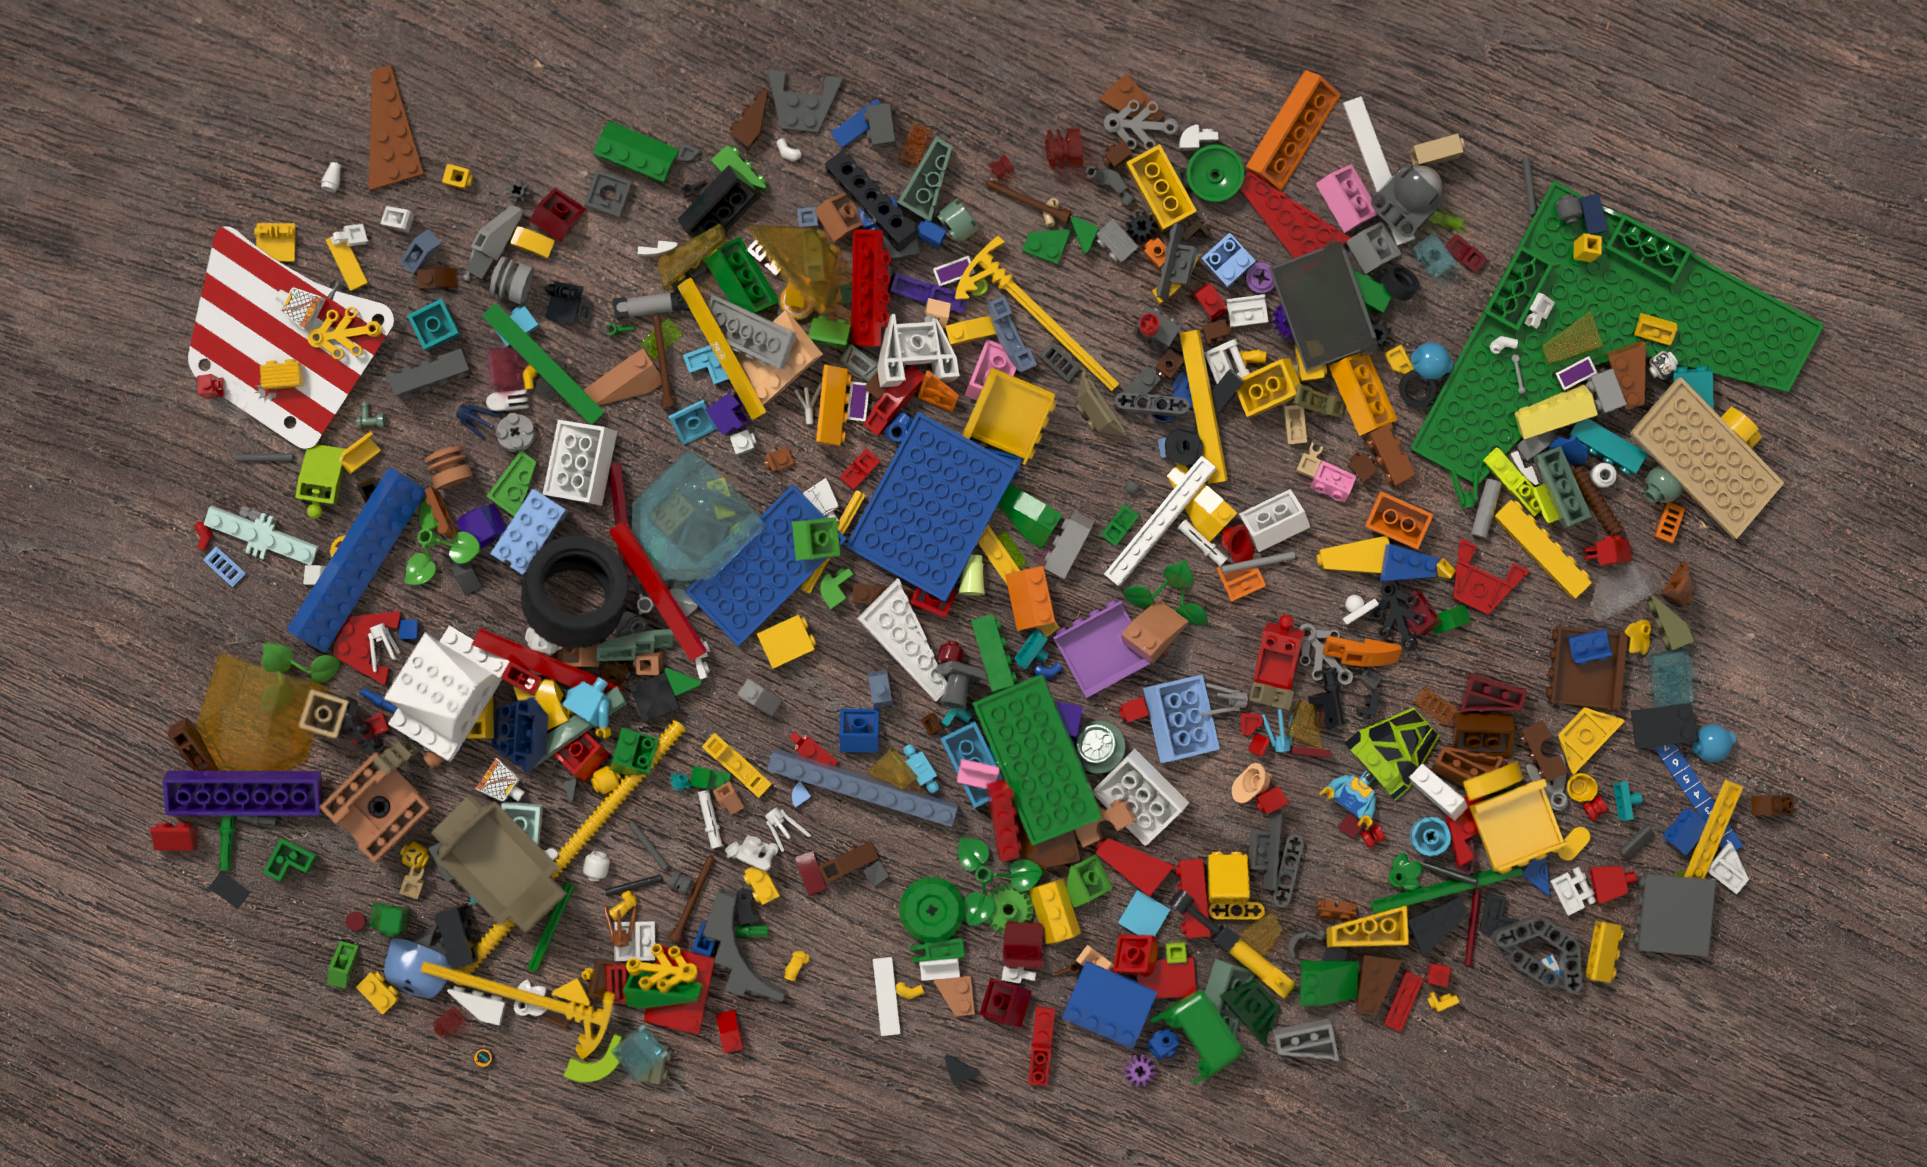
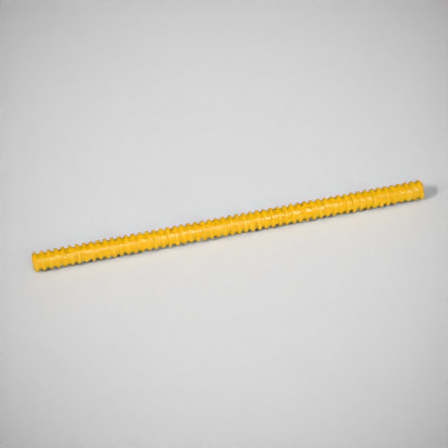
M673 720V724L668 725L669 728L664 730V734L661 733L652 762V769L655 767L654 764H658V760L663 758L662 755H666V751L671 749L670 746H674V742L678 741V737H682V733L686 732V728L677 720ZM624 775L625 778L621 779L618 787L613 789L612 793H609V797H605V801L601 802L602 805L597 806V810L593 811L594 814L589 815V819L585 820L586 823L581 824V828L577 829L578 832L573 833V837L569 838V842L565 843V847H561V851L557 852V858L553 860L560 867L551 877L554 881V878L559 876V872L562 873V869L567 867L566 864L571 863L570 860L575 858L574 855L579 854L578 851L583 849L582 846L587 845L586 842L591 840L590 837L595 835V831H599L598 828L603 826L602 823L607 822L606 819L611 817L610 814L615 813L614 810L619 808L618 805L623 804L622 801L627 799L626 796H630V792L635 790L634 787H638L639 781L642 782V778H645L647 775ZM509 918L501 926L498 923H494L493 928L489 929L490 932H486L485 937L481 938L482 941L477 943L476 949L479 961L454 970L470 975L471 972L474 973L475 968L479 967L478 964H482L483 959L487 958V954L490 955L491 950L495 949V945H499V941L503 940V936L507 935V931H511V927L515 926V922ZM454 982L458 986H463V984Z

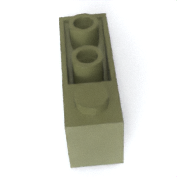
M1654 595L1649 596L1647 605L1650 612H1654L1656 617L1654 622L1657 629L1661 630L1663 634L1661 639L1664 647L1670 651L1694 642L1687 623Z

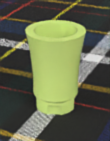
M971 555L962 572L958 594L968 596L985 595L981 555Z

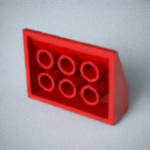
M662 946L663 953L671 966L679 967L676 960L672 959L668 951L671 947ZM680 949L681 956L685 962L693 964L697 968L698 973L694 981L703 985L698 1000L646 1008L644 1021L699 1034L701 1032L716 956L708 957L696 952ZM656 959V964L661 965L659 960Z

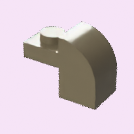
M1253 682L1249 701L1283 710H1290L1294 691Z

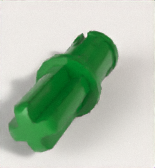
M750 923L748 925H734L736 936L750 939V937H768L769 935L768 926L751 925Z

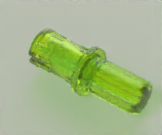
M1436 211L1427 221L1441 224L1442 227L1448 226L1461 230L1464 218L1448 215V212L1444 214Z

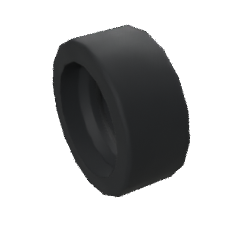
M1392 265L1382 277L1384 288L1389 294L1399 300H1410L1420 288L1419 280L1415 274L1402 265Z
M1411 370L1400 379L1399 393L1404 402L1410 406H1426L1435 397L1436 383L1433 379H1427L1429 390L1426 396L1421 399L1411 398L1406 391L1407 383L1413 378L1423 377L1418 372Z

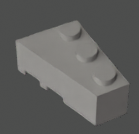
M1074 511L1070 520L1066 518L1061 527L1064 530L1062 535H1057L1052 544L1055 546L1053 552L1049 551L1044 559V562H1046L1044 569L1065 579L1095 521L1077 511Z
M1329 1018L1272 1030L1275 1048L1280 1055L1307 1056L1339 1061L1333 1028Z

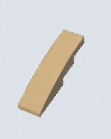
M1296 364L1293 365V367L1299 379L1298 365ZM1294 398L1282 404L1288 444L1307 442L1304 408L1297 406Z

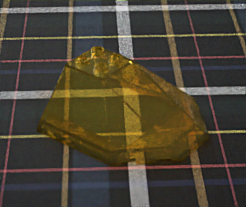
M748 225L747 229L754 235L753 238L760 247L763 246L764 254L794 289L801 291V295L810 304H813L821 315L835 317L837 314L843 258L840 255L842 251L835 244L829 243V236L824 230L808 227Z
M219 653L196 728L219 771H286L306 760L314 736V732L298 727L310 690L327 694L329 687L275 671L268 672L262 667Z

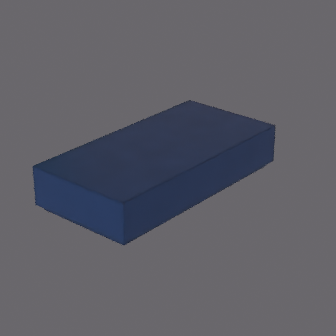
M1599 194L1580 197L1587 234L1594 235L1607 232L1608 229Z

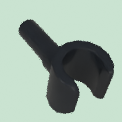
M703 180L695 185L685 184L680 191L686 190L688 193L683 198H689L694 190L706 185L707 182Z

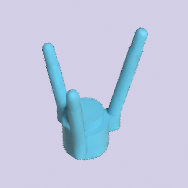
M1278 710L1280 736H1276L1275 740L1265 714H1262L1271 740V746L1275 747L1276 752L1290 751V745H1293V715L1290 716L1287 738V735L1284 734L1282 710Z

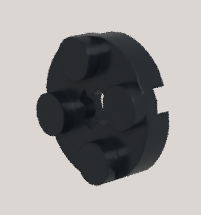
M1180 427L1172 430L1165 440V455L1177 465L1186 466L1192 464L1202 455V439L1200 440V437L1197 435L1198 433L1189 427ZM1183 441H1185V445L1188 446V449H1185L1184 451H1182L1180 448V444H1182Z
M346 696L344 699L348 701L338 731V734L341 735L348 734L351 728L350 723L353 722V714H356L358 700Z

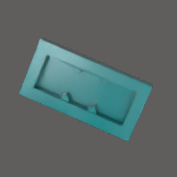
M1038 628L1033 631L1014 657L1019 666L1025 670L1034 658L1044 662L1048 657V652L1042 649L1048 638Z
M950 708L941 722L949 726L956 715L968 723L973 713L967 709Z
M1628 781L1614 782L1613 788L1618 820L1634 819L1632 805L1642 804L1641 793L1630 794Z

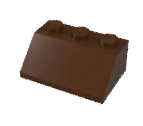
M1455 713L1452 748L1467 750V752L1475 754L1484 753L1487 756L1510 758L1515 732L1513 714Z

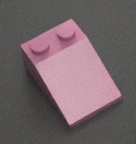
M986 339L964 396L974 400L978 399L991 367L1014 376L1016 367L1008 358L1001 344Z

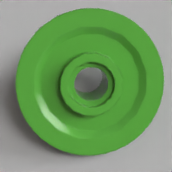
M1003 884L989 892L987 897H991L995 901L994 913L987 920L991 928L1004 934L1006 922L1030 923L1033 916V903L1026 891H1019L1012 884ZM1006 904H1011L1014 907V911L1010 915L1003 912V907Z

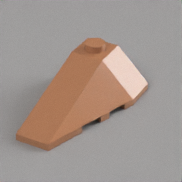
M641 349L583 391L598 406L654 391L662 385L661 374L646 351Z

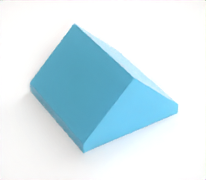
M704 400L668 416L683 445L718 429L706 412L708 407Z

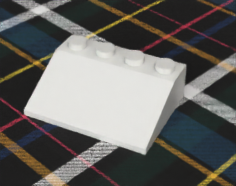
M558 420L543 495L602 506L617 431L601 426Z
M1135 748L1092 790L1094 796L1107 809L1111 807L1110 803L1118 799L1121 802L1128 801L1137 821L1126 826V828L1145 846L1189 804Z

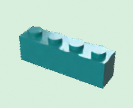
M1588 418L1575 422L1567 435L1569 438L1577 436L1579 443L1588 446V453L1594 456L1600 455L1604 458L1603 461L1612 466L1613 464L1620 467L1619 470L1628 476L1637 473L1647 456L1646 452Z

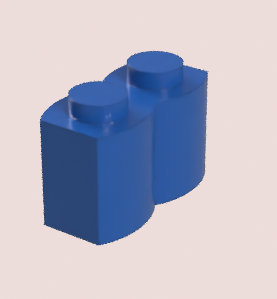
M926 219L925 222L921 221L917 228L918 239L940 249L947 236V229Z

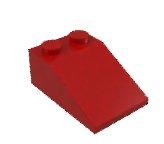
M560 725L551 728L547 734L555 730ZM585 732L554 755L576 777L585 782L610 753L593 736Z

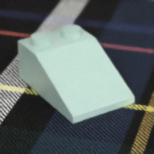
M506 801L502 803L501 808L539 846L543 805Z

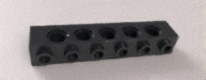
M843 150L825 163L826 173L879 230H883V235L900 251L916 238L917 228L915 224L904 217L903 211L892 204L890 197L880 191L878 184L867 177L866 171L855 164L856 162L850 154L847 155ZM846 171L852 172L849 175L843 174ZM859 184L864 185V187H862V188H857V187H855V186H857V185H859ZM876 198L875 201H869L868 199ZM882 211H887V212H889L888 214H885V215L880 214V212H882ZM894 224L901 225L899 228L892 227Z

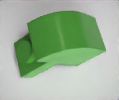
M844 568L840 569L835 573L836 577L834 579L828 573L821 582V595L831 610L847 599L838 586L853 576L849 568L847 570Z

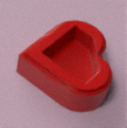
M1241 713L1240 729L1244 735H1252L1256 728L1262 726L1263 718L1259 714Z

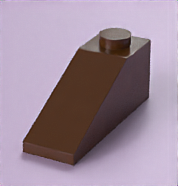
M854 583L852 603L871 605L888 587ZM903 589L910 604L912 590Z
M187 717L170 726L169 740L193 771H217L200 735Z

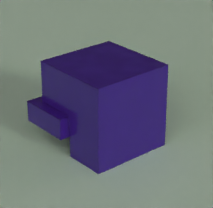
M729 392L706 409V412L722 435H730L737 429H746L751 425L740 409L744 405L737 392Z
M494 503L472 509L456 521L462 532H468L478 540L480 550L495 542L493 538L503 534L507 529Z
M1055 701L1072 742H1075L1083 707Z

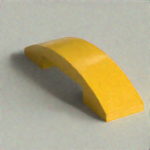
M713 733L702 746L706 752L721 763L758 798L772 784L716 733Z
M1514 761L1486 774L1466 780L1463 783L1469 800L1515 784L1523 780L1524 776L1519 762Z

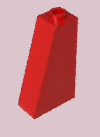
M1101 838L1095 846L1097 849L1095 853L1149 897L1173 868L1167 862L1110 838L1105 840Z

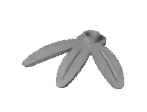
M1559 754L1566 766L1564 755ZM1527 764L1526 770L1531 781L1541 779L1537 768ZM1567 773L1553 779V786L1550 782L1546 781L1547 786L1544 787L1550 806L1556 811H1561L1568 805V798L1563 793ZM1555 799H1561L1562 803L1556 804Z

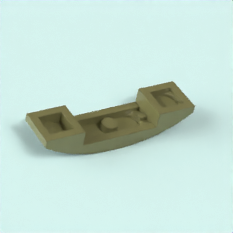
M1298 384L1295 404L1297 406L1343 419L1345 402L1342 398L1329 396L1312 390L1313 388Z

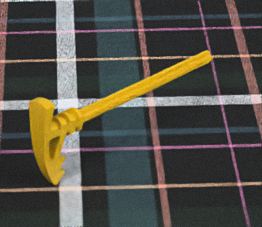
M998 235L978 253L966 268L959 281L955 300H968L969 296L966 294V291H977L978 288L974 283L992 276V282H998L999 289H1005L1112 392L1119 383L1013 282L1011 274H1005V268L1000 269L998 267L1000 264L998 261L992 262L993 256L990 252L1005 243ZM977 264L984 269V271L969 277L970 272Z
M426 961L423 962L421 972L562 1013L566 1015L568 1020H571L572 1017H575V1022L578 1023L583 1020L585 1034L579 1035L578 1041L581 1045L577 1044L575 1048L581 1059L587 1057L602 1040L615 999V994L607 991L603 1000L604 1010L597 1009V1011H594V1007L589 1006L586 1009L585 1004L582 1003L577 1006L575 1001L570 1003L561 1002ZM592 1023L601 1026L597 1035L593 1034Z

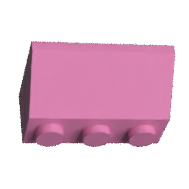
M1352 164L1330 173L1316 183L1320 194L1324 197L1330 211L1334 214L1338 225L1344 233L1378 215L1371 206L1372 198Z

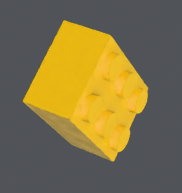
M1280 359L1241 377L1245 382L1237 391V394L1247 417L1259 415L1294 399L1300 381L1291 359Z

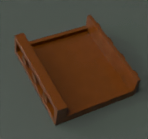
M1556 626V629L1552 631V641H1555L1554 649L1551 648L1550 660H1553L1552 668L1549 667L1548 679H1551L1550 687H1547L1546 698H1549V702L1620 710L1628 639L1625 632L1607 631L1612 656H1608L1607 659L1600 661L1596 659L1589 660V663L1579 665L1571 659L1567 637L1597 630Z

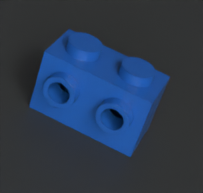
M1686 807L1674 823L1668 827L1662 837L1673 848L1686 856L1700 839L1707 822L1696 812Z

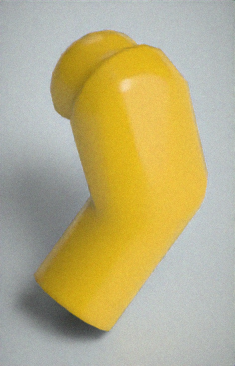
M530 364L522 374L524 386L527 390L534 389L533 378L538 374Z

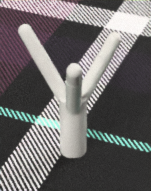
M820 382L811 402L807 387L804 388L805 400L799 391L795 390L796 395L805 407L806 424H814L813 406L822 389V382Z

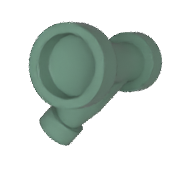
M361 403L362 411L361 417H357V427L363 428V426L377 425L378 428H386L385 414L379 413L376 417L369 418V403Z

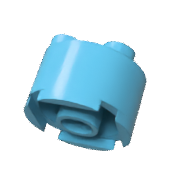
M1435 817L1420 818L1412 825L1409 833L1412 847L1417 852L1427 856H1435L1444 852L1451 840L1450 831L1446 823ZM1432 831V836H1434V839H1429L1427 841L1428 837L1426 836V833H1431Z

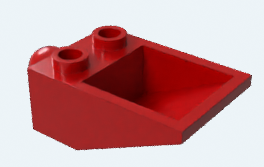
M1285 614L1279 618V625L1268 622L1263 630L1253 682L1291 691L1305 631L1292 628L1294 620L1290 615Z

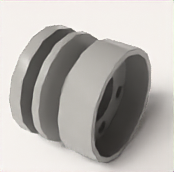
M502 256L492 273L489 293L496 296L499 291V297L503 298L508 291V300L522 305L532 283L534 267L521 263L517 270H515V260L511 259L508 263V258Z

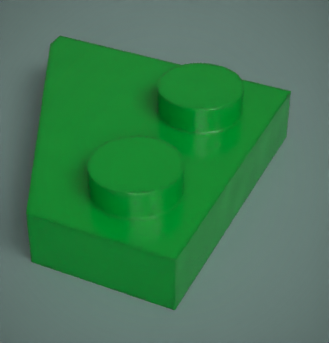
M1071 230L1030 232L1022 252L1058 265Z

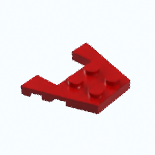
M1461 538L1458 546L1453 599L1488 615L1518 582L1526 576L1529 570L1512 563L1505 580L1497 578L1469 564L1477 545Z
M394 611L348 617L337 634L333 656L377 682L386 685L390 668L377 666V672H373V665L370 664L371 648L368 634L371 633V627L382 623L387 627L398 629L402 612Z
M1468 795L1463 797L1468 808L1455 821L1444 812L1458 867L1474 859L1465 840L1479 833L1469 806L1486 800L1484 796L1469 800Z

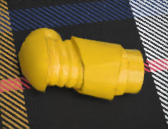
M1260 349L1250 352L1239 351L1245 367L1246 363L1266 362L1267 352L1260 351Z
M631 891L624 892L622 894L624 900L609 910L614 921L617 919V910L621 911L622 918L633 906L636 907L635 894L632 895Z
M804 951L792 953L791 962L785 968V979L795 981L802 963L807 964L810 957Z

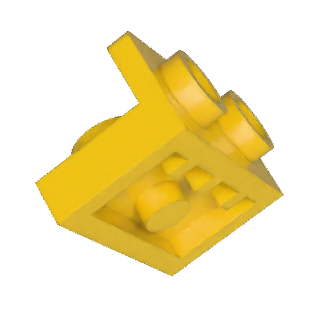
M371 971L356 988L383 1015L400 999L398 996L399 992L392 985L388 986L384 982L385 977L380 972Z

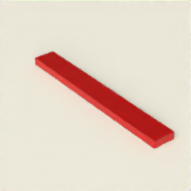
M626 521L609 530V533L690 661L706 653L705 646Z
M480 627L472 641V646L512 661L515 664L570 687H575L582 682L593 686L598 679L597 676ZM604 680L608 684L602 693L605 695L615 687L620 688V690L622 687Z

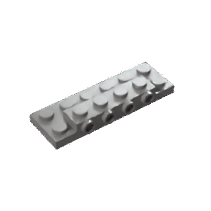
M712 295L708 308L728 344L733 346L732 350L740 353L744 351L746 352L745 356L752 359L758 358L761 364L767 366L771 364L779 369H785L797 333L717 295Z

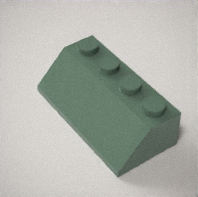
M1561 446L1533 458L1535 466L1541 475L1543 484L1548 491L1551 503L1555 507L1563 528L1592 517Z
M1215 959L1205 993L1236 1037L1240 1020L1219 996L1224 992L1254 980L1255 974L1247 968Z

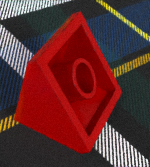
M917 587L910 604L946 619L957 591L952 590L948 600L945 602Z

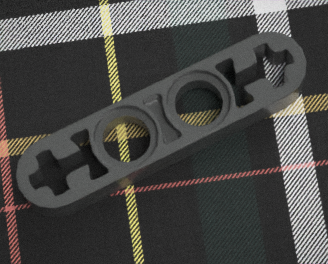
M1122 392L1115 398V406L1122 412L1184 417L1190 410L1188 400L1182 397ZM1126 398V402H1132V399H1135L1134 407H1132L1131 403H1125V406H1122L1119 401ZM1141 399L1148 402L1147 407H1138V401ZM1165 401L1167 407L1164 410L1158 409L1156 407L1158 402ZM1170 402H1173V406H1177L1172 407L1173 411L1170 410ZM1180 403H1183V406L1186 407L1182 411L1178 409Z
M1291 834L1286 839L1277 875L1278 883L1272 896L1273 903L1282 908L1286 907L1291 900L1304 845L1303 838L1298 834ZM1294 837H1297V841L1300 842V845H1296L1294 850L1298 851V855L1287 853V849L1292 850V844L1289 841L1294 840ZM1287 856L1295 858L1296 863L1294 866L1288 867L1285 864ZM1285 874L1291 877V883L1287 886L1282 885L1280 882L1281 877ZM1278 886L1289 889V892H1284V897L1287 900L1286 902L1283 901L1282 904H1279V901L1276 899L1282 892V890H1278Z

